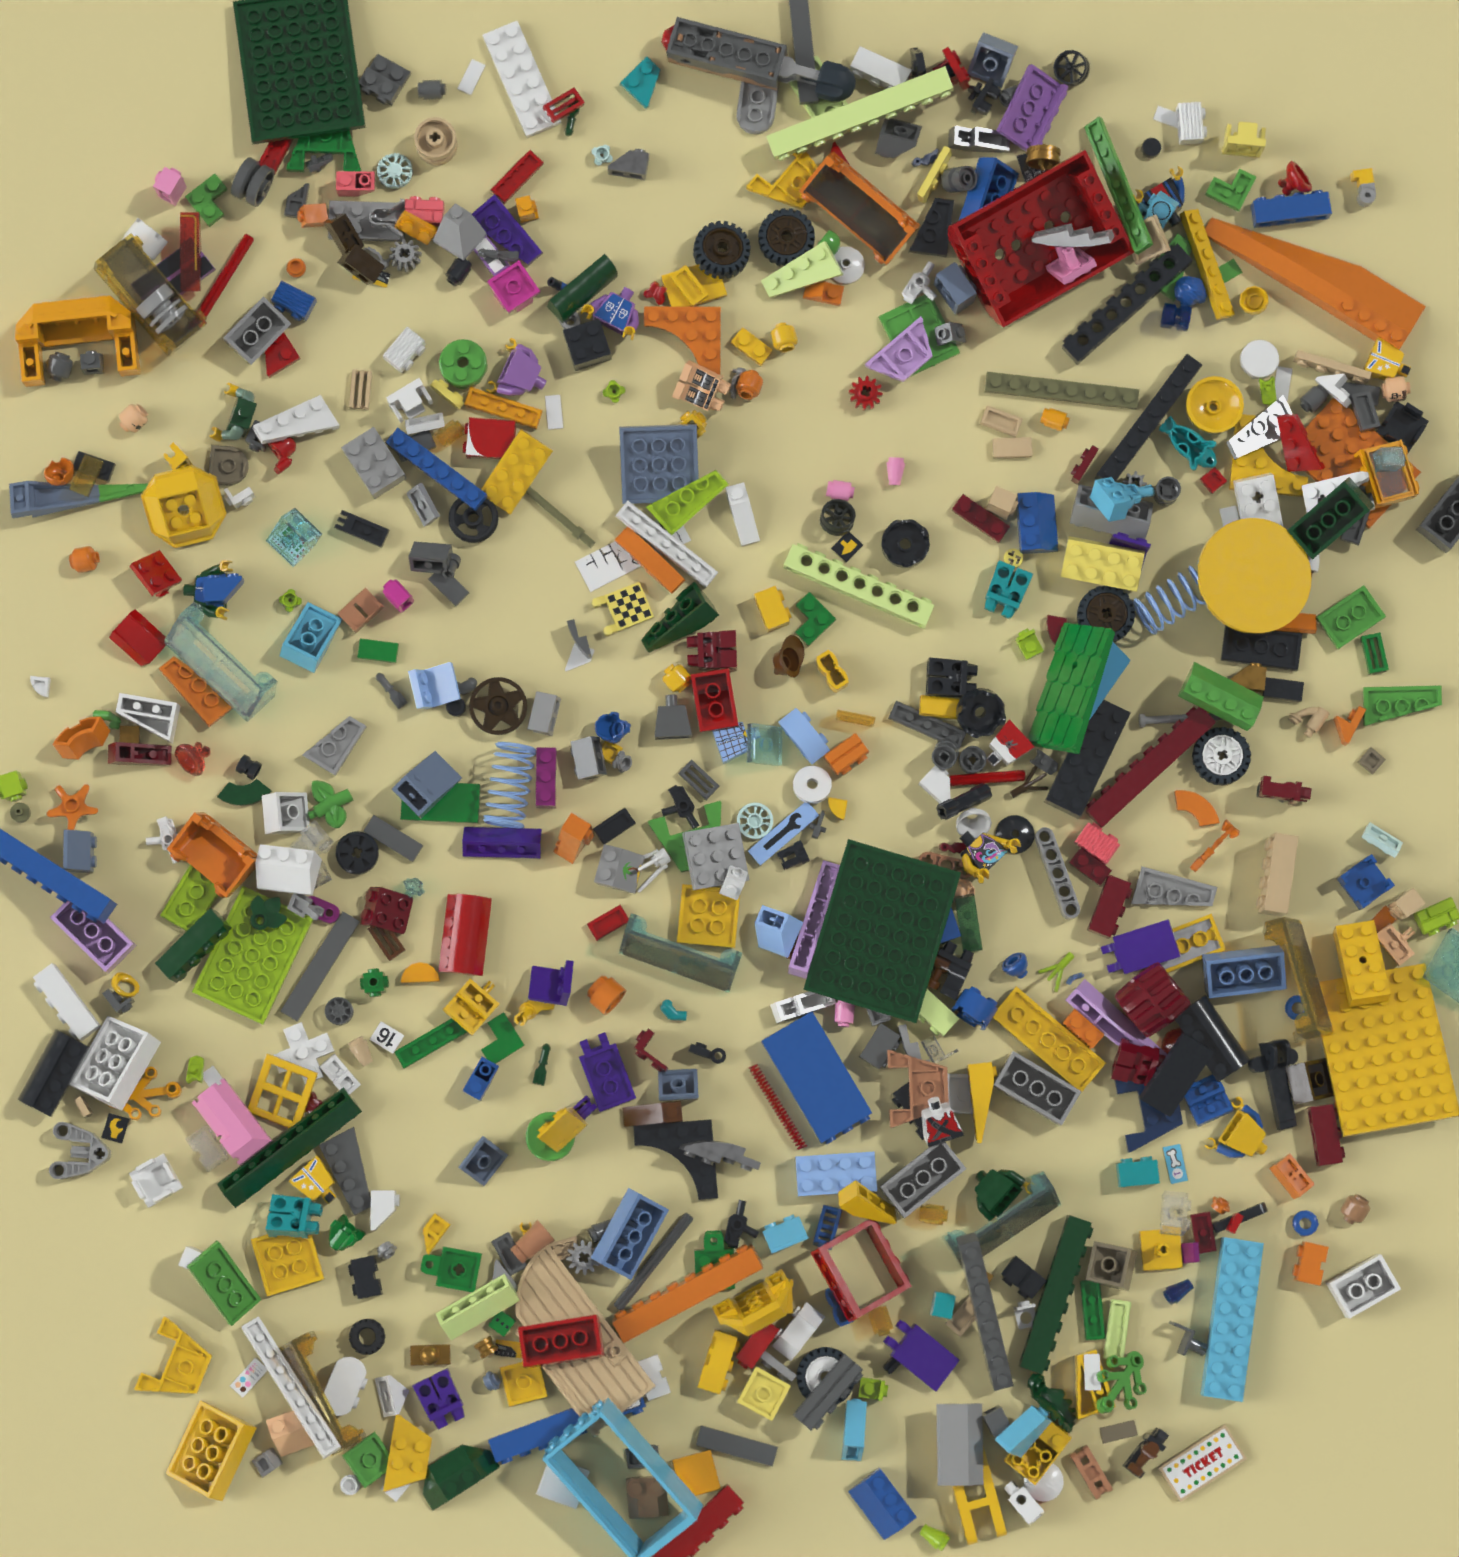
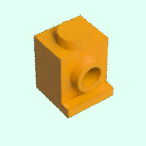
M530 195L515 199L521 223L539 219L535 200H531Z

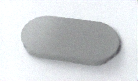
M741 81L737 121L745 132L758 135L766 132L772 126L778 90Z

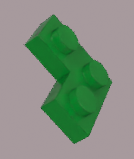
M810 592L796 604V607L808 620L795 633L809 647L836 621V618Z

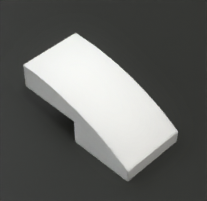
M335 1053L320 1065V1068L339 1090L344 1087L351 1094L361 1085Z

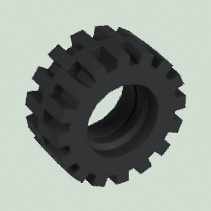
M362 1319L356 1322L349 1332L351 1347L363 1355L376 1353L385 1342L384 1328L373 1319ZM365 1328L372 1329L375 1333V1341L371 1345H364L359 1340V1334Z

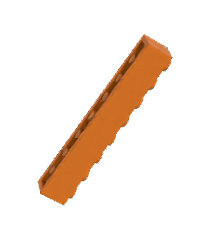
M744 1244L736 1249V1253L732 1255L728 1253L720 1257L719 1262L713 1265L712 1263L706 1264L701 1268L702 1271L697 1274L692 1272L686 1275L684 1281L680 1283L675 1281L666 1287L667 1290L661 1293L660 1291L652 1293L649 1296L650 1299L644 1302L642 1300L637 1301L628 1311L623 1309L614 1315L612 1324L622 1342L625 1343L763 1269V1263L753 1245L747 1246V1244Z

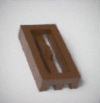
M368 928V931L389 961L406 951L394 932L387 930L400 948L399 950L395 949L382 928ZM375 928H377L379 933L382 935V937L392 950V955L388 953V951L386 950V948L374 932Z

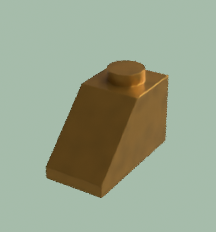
M1250 663V665H1247L1230 680L1253 692L1262 693L1265 690L1267 667H1262V664Z

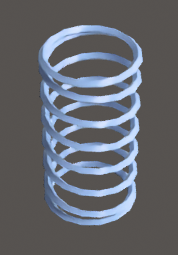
M1189 565L1188 570L1198 585V573ZM1178 572L1177 576L1191 596L1193 608L1183 601L1171 579H1167V584L1180 602L1182 615L1172 607L1164 590L1159 585L1156 586L1159 596L1169 608L1172 621H1169L1160 612L1157 603L1149 592H1146L1145 596L1158 614L1161 623L1160 628L1156 626L1144 604L1137 598L1133 600V605L1140 620L1147 630L1154 635L1157 634V630H1164V621L1173 625L1175 615L1184 618L1186 609L1194 612L1197 608V603L1206 605L1205 600L1202 602L1194 595L1187 579L1181 572Z
M497 742L495 745L500 749L531 754L494 752L495 756L518 760L530 766L514 767L493 764L492 768L517 773L527 777V779L495 777L489 779L513 785L526 791L488 790L487 792L512 798L524 804L485 803L486 806L511 811L521 816L484 815L483 821L495 826L521 829L525 826L523 823L516 821L526 818V815L514 808L525 807L528 805V802L515 795L530 793L528 787L519 783L529 782L532 780V777L520 770H530L534 767L532 762L524 758L536 755V749L518 743Z

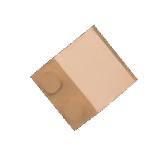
M293 1410L266 1420L272 1440L281 1457L314 1445Z

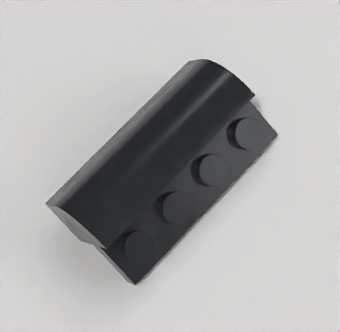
M1206 995L1192 1003L1175 1019L1184 1034L1214 1052L1206 1066L1218 1082L1249 1062L1250 1058Z
M56 1029L18 1100L52 1117L90 1047Z

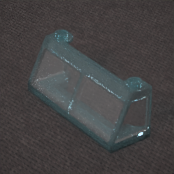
M193 602L179 615L164 643L248 722L275 697L278 681L267 672H260L256 676L250 673L199 624L203 620L204 613Z

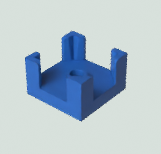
M1372 854L1337 878L1359 910L1365 908L1376 898L1395 886L1390 878L1386 879L1375 864L1377 860Z

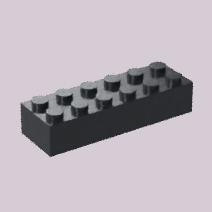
M1106 700L1102 701L1089 720L1080 753H1067L1044 803L1077 819L1082 816L1131 712Z

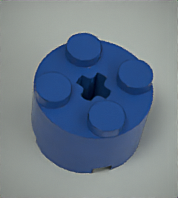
M971 986L970 989L963 990L952 1011L957 1010V1016L973 1027L980 1025V1030H985L998 1010L996 1007L998 1003L990 997L985 998L980 995L981 991Z

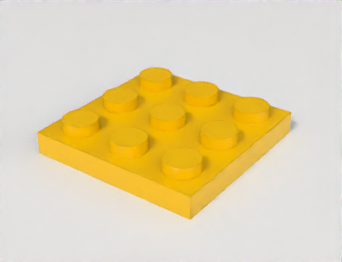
M682 884L677 943L735 948L740 895L738 900L719 894L721 889L719 887L693 890L692 885Z
M266 1234L251 1239L267 1297L325 1279L312 1235H308V1239L290 1236L269 1237Z

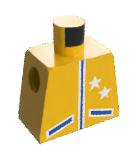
M1378 337L1363 370L1372 372V378L1385 381L1386 378H1395L1396 374L1407 377L1411 367L1401 363L1404 357L1402 351Z
M319 1156L314 1157L289 1180L293 1186L308 1198H311L312 1201H316L321 1197L327 1204H330L337 1197L330 1190L336 1182Z

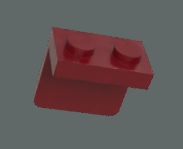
M370 887L366 893V904L361 913L362 920L360 925L379 927L404 934L411 912L413 897L383 887Z
M649 1028L646 1032L642 1030L636 1038L638 1043L634 1047L637 1050L635 1054L644 1061L646 1058L652 1061L651 1066L660 1073L662 1070L666 1072L668 1067L644 1050L655 1033Z

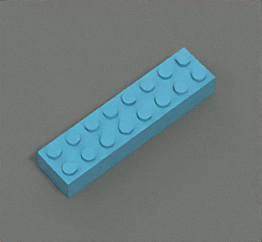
M1221 1237L1207 1340L1208 1349H1206L1200 1392L1202 1396L1243 1402L1264 1243Z

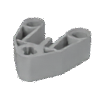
M59 1122L54 1126L53 1134L56 1138L71 1140L72 1142L90 1143V1147L72 1146L70 1151L71 1157L89 1159V1162H54L49 1168L51 1177L66 1179L88 1174L111 1158L110 1148L95 1133L67 1122ZM63 1125L68 1128L66 1136H61L59 1133ZM101 1148L102 1152H105V1156H101L102 1159H100V1156H97V1151H100ZM58 1165H62L64 1168V1173L61 1176H58L55 1172Z

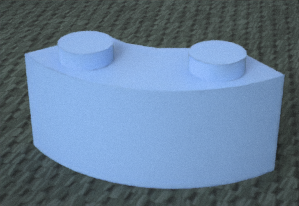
M795 708L778 723L801 754L811 764H814L830 751L826 745L828 740L822 733L818 734L809 723L811 719L806 712L801 713Z

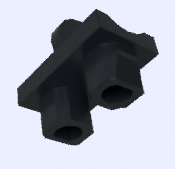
M989 78L982 91L980 89L983 85L979 82L976 86L970 85L967 90L971 93L968 99L973 101L977 97L972 105V113L976 114L977 111L984 115L989 113L992 104L985 101L986 97L989 96L996 101L1001 93V89L994 85L995 80Z

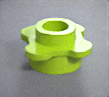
M611 380L607 388L603 390V396L612 399L613 403L619 402V397L625 393V387L620 386L615 380Z
M289 589L283 596L279 597V602L286 607L287 612H292L295 606L301 605L302 599L296 596L295 590Z

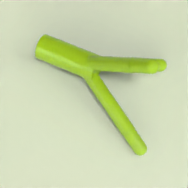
M1068 952L1058 964L1038 970L1039 974L1054 970L1047 978L1048 981L1058 973L1054 992H1058L1064 968L1075 957L1071 952Z

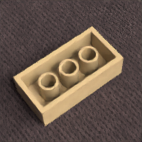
M1274 833L1269 839H1266L1264 850L1267 851V856L1262 861L1264 876L1260 878L1259 889H1262L1261 896H1258L1256 908H1259L1258 913L1279 917L1288 914L1299 836Z

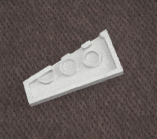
M321 395L253 425V430L262 444L285 440L287 437L292 436L301 437L315 432V434L321 433L327 429H339L337 420Z

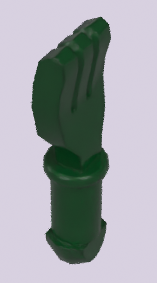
M576 101V102L572 103L571 105H569L568 108L571 107V106H573L574 104L578 103V101ZM580 108L570 113L567 117L568 120L564 131L566 136L573 134L576 121L575 116L579 113Z
M545 1043L541 1048L540 1061H538L540 1065L534 1074V1084L537 1083L543 1086L545 1084L547 1074L545 1065H548V1056L551 1051L548 1043Z

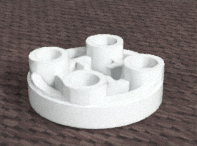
M1255 340L1244 347L1240 355V363L1242 369L1250 378L1262 379L1274 373L1279 364V354L1275 346L1270 342Z

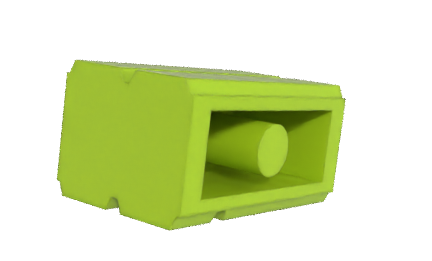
M1449 897L1414 913L1413 916L1422 935L1428 933L1430 937L1439 933V928L1446 925V928H1450L1458 924L1456 920L1459 919V911L1452 897Z

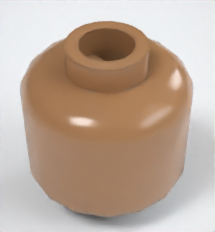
M1358 1194L1348 1196L1341 1207V1212L1344 1215L1343 1219L1350 1224L1355 1222L1362 1223L1370 1211L1369 1201Z

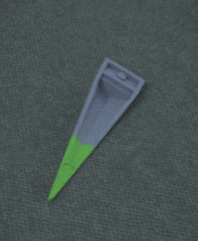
M38 481L9 484L12 518L30 515L38 517L142 493L148 483L120 485L66 484L63 486H53L48 482Z

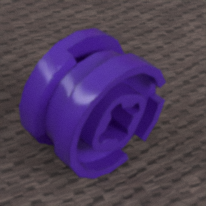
M585 1096L573 1107L576 1111L585 1103L577 1111L584 1120L597 1108L594 1103L590 1102L588 1096Z

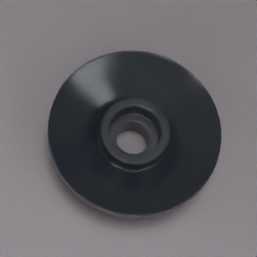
M1011 815L1004 818L998 824L996 836L1008 840L1019 839L1021 847L1015 846L1018 851L1015 854H1019L1029 849L1032 845L1034 829L1026 818L1019 815ZM1017 830L1019 836L1014 837L1012 831Z

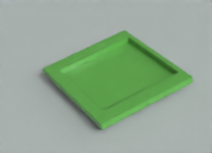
M926 295L916 298L912 305L904 303L878 316L890 341L895 339L920 316L922 317L933 356L913 375L960 354L956 344L937 345L934 328L945 324V321L935 301H931Z

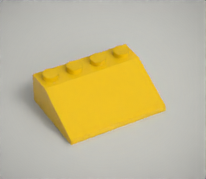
M200 1400L166 1474L208 1498L223 1501L257 1427Z

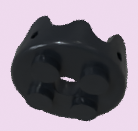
M913 519L895 520L887 527L882 536V552L885 558L897 567L911 568L917 566L925 559L929 551V533L925 527ZM904 539L909 540L911 547L903 549L900 546V542Z
M976 688L964 694L956 708V718L961 728L974 738L991 736L998 726H1003L1006 722L1005 705L995 692L986 688ZM979 707H983V714L980 716H976V709Z

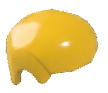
M1248 287L1240 295V306L1245 313L1258 315L1264 312L1268 306V294L1261 287Z

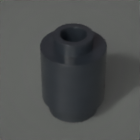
M459 258L455 259L445 274L447 281L454 286L462 285L471 271V262L467 259L464 261Z

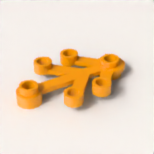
M148 1067L145 1070V1076L136 1085L128 1100H134L149 1111L152 1117L157 1118L161 1115V1108L158 1105L151 1104L145 1098L168 1095V1097L175 1099L181 1095L182 1088L177 1082H169L165 1087L145 1089L158 1074L154 1067ZM150 1070H154L153 1076H148ZM175 1086L176 1090L174 1092H170V1087ZM126 1103L123 1110L129 1114L132 1120H139L142 1117V1112L138 1108H132ZM154 1108L158 1109L157 1114H152ZM134 1111L139 1112L137 1117H132Z

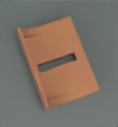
M365 587L337 614L357 633L384 606ZM356 603H357V604L362 608V610L368 615L367 618H365V617L355 608L354 605H355Z

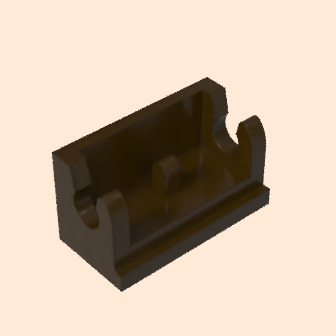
M346 213L336 214L334 219H327L323 222L342 255L346 248H351L353 244L358 245L360 248L364 247L362 240Z
M353 244L351 248L347 247L337 262L366 285L374 284L385 267L356 244Z

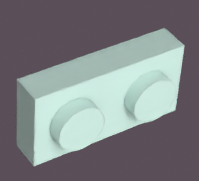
M1371 822L1366 826L1362 838L1369 844L1375 845L1384 853L1394 858L1399 853L1403 842Z

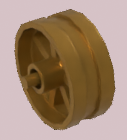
M1046 144L1030 146L1026 150V165L1034 169H1050L1060 163L1061 150L1056 146Z

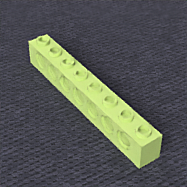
M802 544L792 545L783 565L784 569L925 629L935 606L931 604V600L925 597L917 598L913 592L906 589L903 591L896 589L897 586L893 583H882L874 575L868 574L866 576L858 568L852 566L850 568L843 566L844 563L837 559L831 561L825 558L826 555L821 552L815 551L813 553L808 551V547ZM803 558H809L812 561V564L810 566H804L802 565L801 560ZM825 565L830 571L827 574H822L819 571V567ZM839 573H844L847 576V580L841 582L836 576ZM856 581H862L865 584V587L863 589H857L854 586V583ZM879 588L883 594L880 597H876L872 594V590ZM890 597H899L900 603L892 604ZM911 603L916 604L918 610L910 612L907 606Z

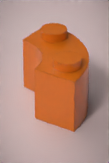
M101 717L85 718L79 720L80 723L71 729L67 727L62 731L53 743L61 757L79 760L89 749L103 746L110 733V729Z

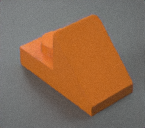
M826 281L811 284V286L805 287L803 299L840 306L844 286L827 283Z
M1359 706L1355 710H1351L1347 717L1350 720L1349 722L1339 716L1334 717V723L1342 745L1346 746L1349 744L1366 711L1363 707Z

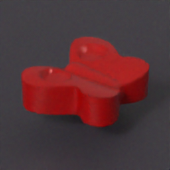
M654 281L650 284V288L644 291L643 295L646 298L654 297L656 303L662 305L665 302L664 293L667 291V288L659 286Z

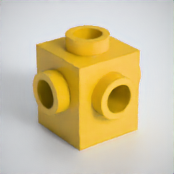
M694 409L691 413L687 411L680 417L681 421L679 424H691V420L697 424V438L706 432V418L701 412L697 413Z

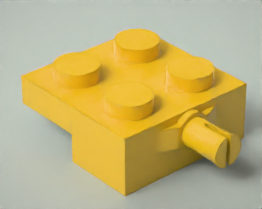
M470 978L443 1009L446 1014L471 1035L479 1029L499 1006V1003L488 994L495 987L494 984L489 987L492 983L491 981H488L481 988Z

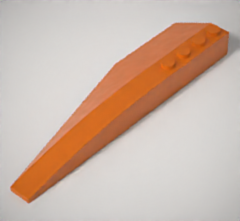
M1211 218L1205 227L1210 240L1373 341H1376L1379 337L1395 348L1400 349L1426 307L1361 266L1215 218Z

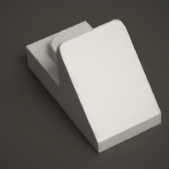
M1345 374L1319 376L1315 379L1317 384L1323 386L1345 408L1352 403L1348 397L1350 394L1342 388L1348 380Z

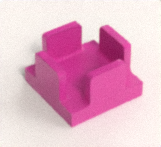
M519 260L487 281L493 290L494 296L508 314L514 310L517 312L532 304L533 298L541 293Z

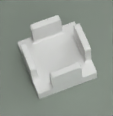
M420 378L386 397L391 410L400 423L403 422V418L398 411L399 409H403L408 419H413L425 412L420 396L424 395L429 405L433 404Z
M165 1154L146 1161L136 1167V1170L129 1173L133 1180L131 1182L148 1208L183 1188Z

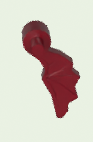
M954 842L952 845L947 843L939 844V850H949L954 854L956 852L961 853L967 847L963 842Z

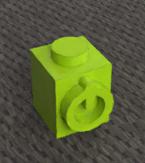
M16 770L0 775L1 799L16 802L21 800L22 796L27 795L25 790L28 789L25 778L21 777L20 772Z

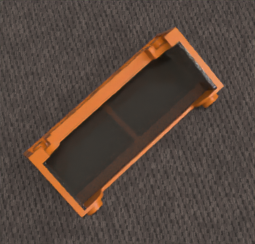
M834 151L827 155L799 190L802 193L801 197L808 203L811 201L816 202L871 248L875 254L874 259L882 265L883 263L886 265L890 263L921 226Z

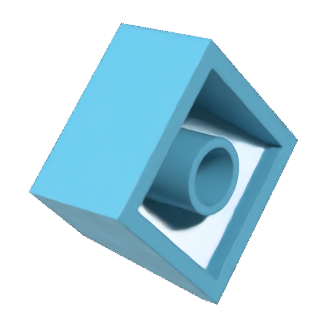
M793 1214L783 1218L784 1223L777 1225L776 1222L765 1226L766 1230L762 1232L771 1254L809 1239L799 1216L795 1218Z

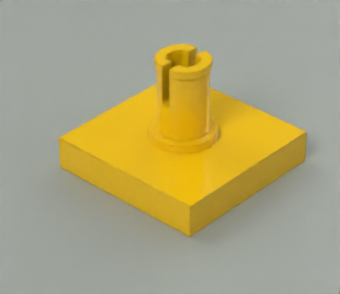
M1179 1228L1139 1231L1143 1271L1183 1268Z

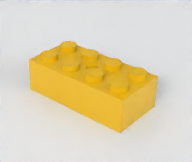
M1374 920L1335 926L1333 937L1349 1007L1388 1001L1391 992Z

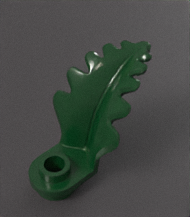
M1032 1374L1027 1382L1031 1398L1036 1400L1039 1406L1048 1413L1050 1412L1053 1421L1058 1419V1425L1062 1426L1063 1430L1070 1433L1075 1425L1073 1421L1076 1419V1416L1072 1415L1076 1411L1075 1408H1069L1072 1400L1064 1399L1066 1394L1064 1390L1048 1388L1045 1385V1378L1042 1374Z

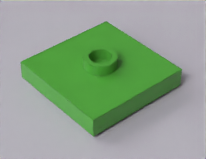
M374 1432L343 1454L342 1457L365 1489L386 1473L389 1451L376 1432Z

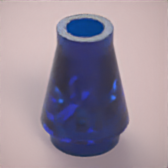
M1186 1279L1166 1287L1163 1295L1170 1305L1178 1304L1194 1287L1190 1280Z

